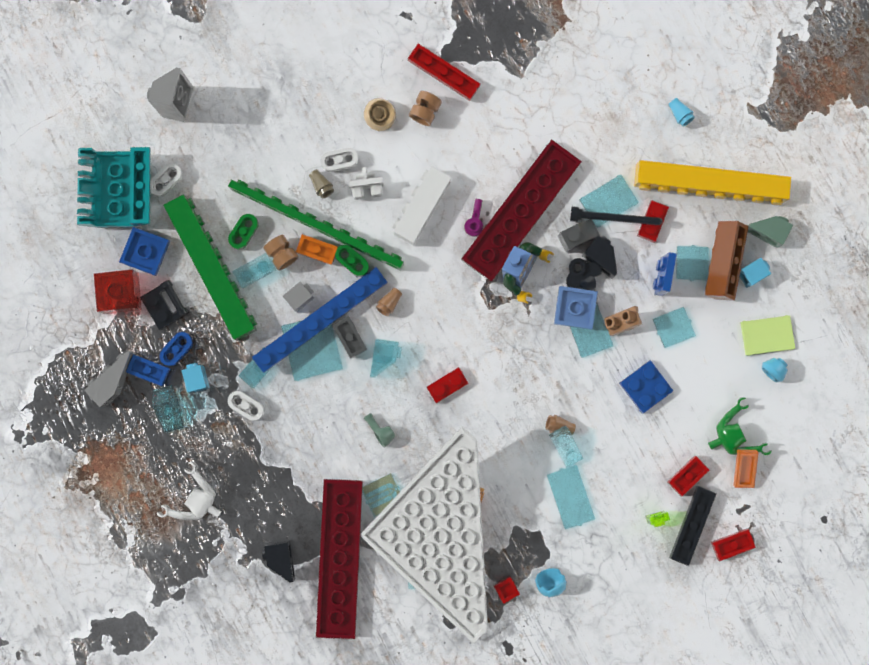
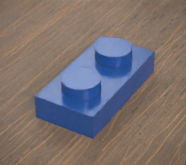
M133 354L126 373L164 386L171 368Z

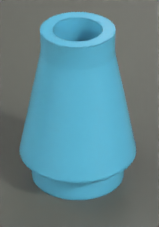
M678 98L673 99L668 104L677 123L681 124L682 127L694 120V112Z

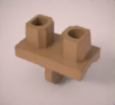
M637 306L604 319L610 336H615L627 330L630 331L642 325Z

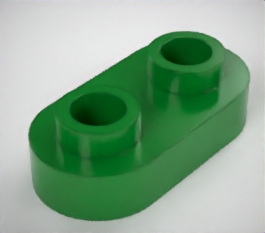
M242 215L229 234L228 242L234 249H244L258 229L259 223L254 215ZM251 221L252 226L246 227V223ZM238 237L242 238L241 243H236Z
M340 245L336 249L335 257L337 261L353 275L362 277L367 274L369 270L367 260L351 246ZM347 252L349 253V256L347 258H343L342 253ZM358 264L363 265V269L360 271L356 270Z

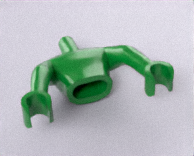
M745 397L739 398L737 405L728 411L717 424L718 439L708 442L711 450L722 445L730 455H737V450H757L763 455L771 454L772 450L768 452L762 451V448L768 445V443H762L760 446L739 447L747 442L738 423L728 425L739 411L749 407V405L744 407L740 405V401L746 399Z

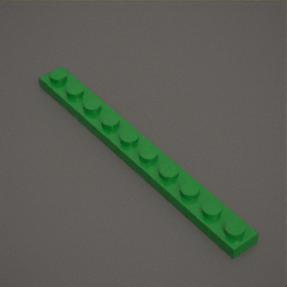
M231 179L228 185L232 191L332 239L349 245L353 249L401 271L404 266V261H401L402 257L394 253L389 255L384 252L385 249L378 245L372 247L367 244V240L361 237L355 239L350 236V232L342 228L336 230L333 228V224L325 220L323 222L315 220L316 216L308 212L303 214L299 212V208L292 204L286 206L282 204L281 199L275 196L269 198L265 196L264 191L258 188L252 190L248 188L247 183L241 180L236 182Z

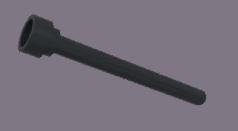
M571 206L570 221L578 222V220L593 219L661 225L663 223V220L658 217L583 211L579 207Z

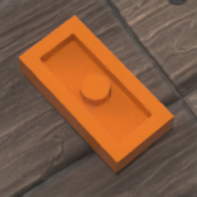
M302 234L296 253L332 265L338 246Z

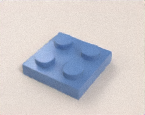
M559 286L554 325L592 330L598 291Z

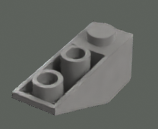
M122 352L117 356V361L113 365L109 364L102 370L103 374L88 382V387L84 391L99 407L106 408L120 395L128 374L126 370L133 354L135 355L134 352Z

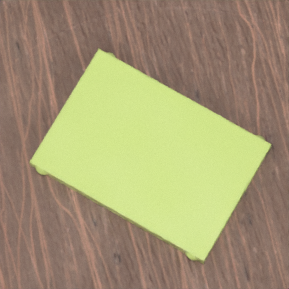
M790 315L740 322L745 355L750 356L753 354L795 349Z

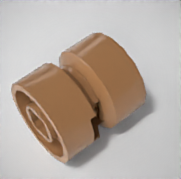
M420 91L416 99L417 105H413L409 117L424 126H431L435 118L434 112H438L442 101L430 92Z
M284 235L275 237L263 247L267 255L273 257L272 262L278 271L287 268L299 258L295 250L289 248L290 243Z

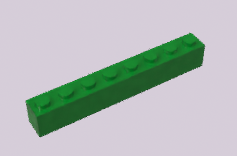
M183 194L164 204L166 212L232 338L238 341L257 331L255 327L257 321L253 315L248 314L246 309L249 306L245 299L240 298L237 292L240 289L235 281H231L229 277L231 272L227 265L222 264L220 260L222 255L217 247L214 249L211 243L214 240L210 232H205L203 228L205 223L200 214L196 215L194 211L196 206L191 198L188 199Z

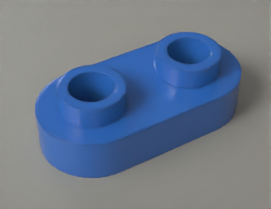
M185 332L177 333L161 350L160 361L167 366L176 365L192 348V336ZM182 339H186L187 341L186 345L184 346L181 345ZM170 353H173L174 358L172 360L168 359V355Z

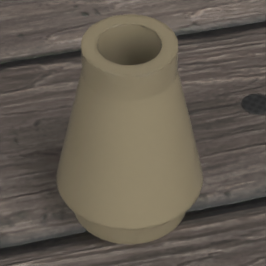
M316 169L309 174L317 196L323 199L334 192L333 184L319 170Z

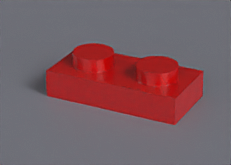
M651 200L645 216L658 217L664 222L669 207ZM641 224L637 236L655 243L662 224Z
M458 367L426 388L435 403H438L469 383Z
M694 456L667 483L682 497L709 469L697 456Z
M747 528L711 542L718 561L756 548L751 533Z

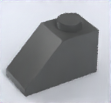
M589 219L560 232L558 238L567 253L595 239L600 234L592 219Z

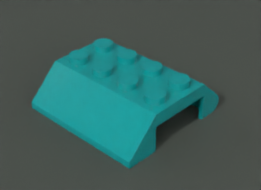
M130 147V151L96 152L93 148H78V157L82 158L78 159V164L92 167V172L78 171V176L83 178H77V195L84 197H77V202L91 204V210L85 208L77 209V214L85 215L77 216V225L94 228H136L150 224L151 148Z

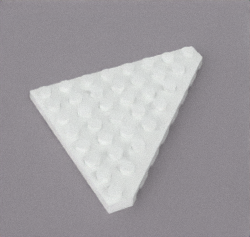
M462 426L367 526L360 536L469 640L475 643L488 629L477 439Z

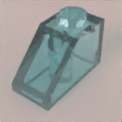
M382 339L375 340L370 372L371 378L377 377L395 364L397 358H401L402 347H399V342Z
M172 385L154 389L152 407L164 432L184 428L178 398Z

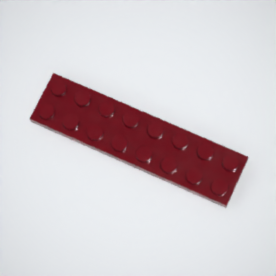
M551 139L461 260L492 282L503 268L514 246L518 247L582 161Z
M324 479L316 638H356L363 480Z

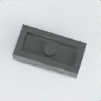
M349 316L332 325L350 359L367 350Z

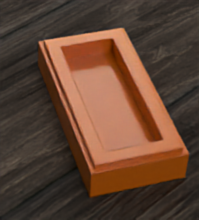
M737 450L733 483L735 488L755 487L759 454L757 450Z

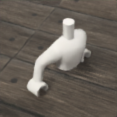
M189 462V464L193 465V471L185 468V472L191 474L203 489L195 487L187 498L184 505L191 512L176 511L170 509L168 505H161L166 510V513L163 514L158 511L157 515L159 517L170 516L181 520H200L209 512L218 518L222 511L212 506L216 496L215 491L197 471V463Z

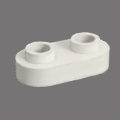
M344 148L323 154L321 165L325 171L335 172L356 166L359 158L353 148ZM348 156H351L353 159L352 161L348 162L346 161V158ZM329 160L334 161L332 166L327 164Z
M173 163L167 164L150 180V192L157 197L165 196L182 179L183 172L181 168ZM172 172H176L175 177H171ZM158 185L163 186L161 190H157Z
M235 391L229 395L228 405L231 409L252 421L263 417L264 407L255 399L241 391ZM238 397L242 399L239 405L236 404V398ZM254 407L258 409V413L256 415L252 414V409Z

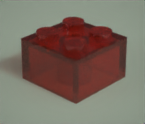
M131 269L94 273L97 312L109 314L142 310L138 272Z

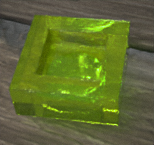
M666 511L645 516L647 523L654 525V527L663 526L665 521L670 520L669 514Z

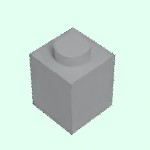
M299 282L284 294L283 298L295 312H299L314 299L311 295L314 291L307 283L303 285Z

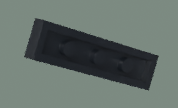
M696 486L669 556L670 559L687 566L690 565L717 493Z

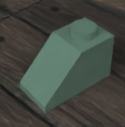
M775 216L747 226H749L748 233L778 248L784 244L793 224L789 223V220L785 217Z

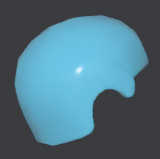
M557 568L543 570L535 578L539 592L545 597L559 596L566 589L567 582L565 576Z

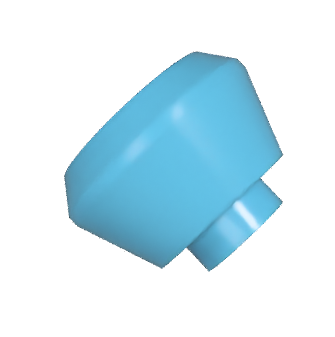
M772 358L762 363V370L774 382H782L788 370L786 367L788 365L781 358Z

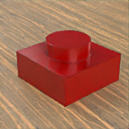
M511 576L493 585L503 604L520 595Z

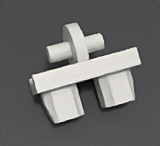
M366 167L362 168L363 173L355 174L356 180L348 181L350 191H352L355 200L363 199V189L371 188L372 197L382 196V187H384L383 177L372 178L375 177L374 172H367Z

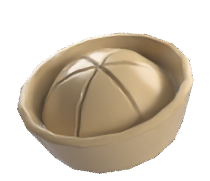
M375 98L366 105L364 119L372 129L385 131L394 124L396 110L388 100Z

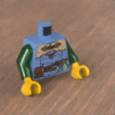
M529 242L523 243L519 248L514 246L502 268L503 285L505 288L517 296L519 302L527 304L529 302L526 301V297H532V294L521 291V288L537 257L539 256V259L550 263L551 261L547 260V256L549 254L554 255L553 252Z

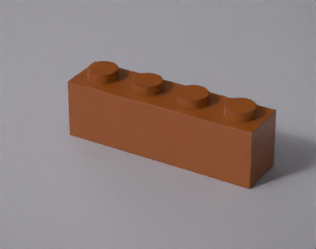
M718 221L708 280L705 286L706 296L715 300H735L749 226L739 221Z

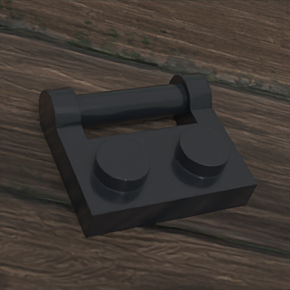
M170 280L161 283L158 287L140 297L159 330L166 328L189 314L188 309L184 308L173 290V284ZM166 291L177 310L175 314L169 308L161 294L162 292Z

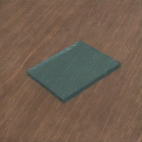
M301 321L282 325L283 334ZM332 324L288 355L294 381L343 369Z

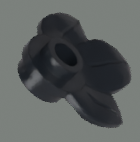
M581 258L573 259L569 264L570 273L566 278L567 287L579 289L581 287L585 290L595 291V277L601 275L602 270L594 262L586 263ZM577 264L582 266L581 271L575 270Z

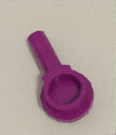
M475 199L472 218L468 219L464 225L465 232L472 237L478 236L483 230L482 221L479 220L483 201L481 199Z

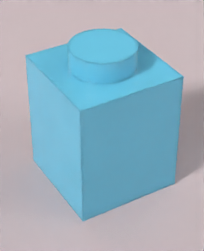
M759 258L742 268L739 277L746 288L750 287L771 274L769 271L770 266L765 260Z
M192 363L186 365L187 369L181 370L187 393L210 388L203 365Z

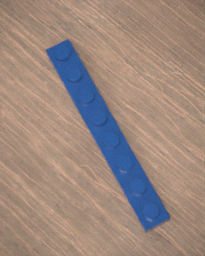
M375 267L259 351L252 359L261 371L265 373L388 283L387 280Z

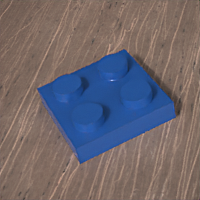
M133 227L119 262L157 276L170 241Z
M669 252L657 261L656 271H658V276L653 282L654 295L663 296L670 292L676 253Z
M651 360L619 382L642 414L673 392V389Z

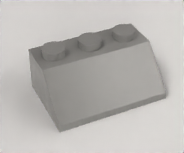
M176 67L152 82L151 88L147 91V99L163 118L185 122L193 85L181 68Z

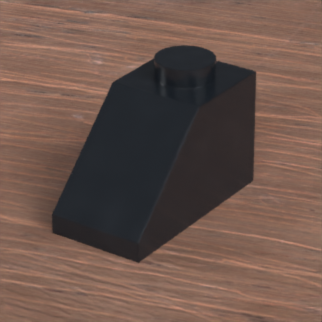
M598 235L582 257L589 262L596 263L602 272L612 279L617 275L614 247L608 238Z
M290 540L266 544L262 550L263 561H266L267 566L289 583L294 582L296 578Z

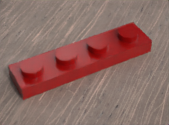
M419 43L408 57L410 63L471 101L481 85Z

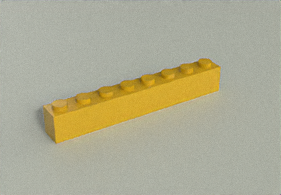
M639 160L636 164L634 187H639L640 190L644 191L658 189V192L662 193L677 191V194L680 195L696 193V196L699 197L714 195V198L717 199L733 197L735 201L751 199L754 203L769 201L772 205H782L790 199L791 177Z

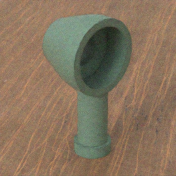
M372 413L364 417V420L367 421L374 431L379 443L384 448L388 446L395 437L393 430L389 426L380 428Z

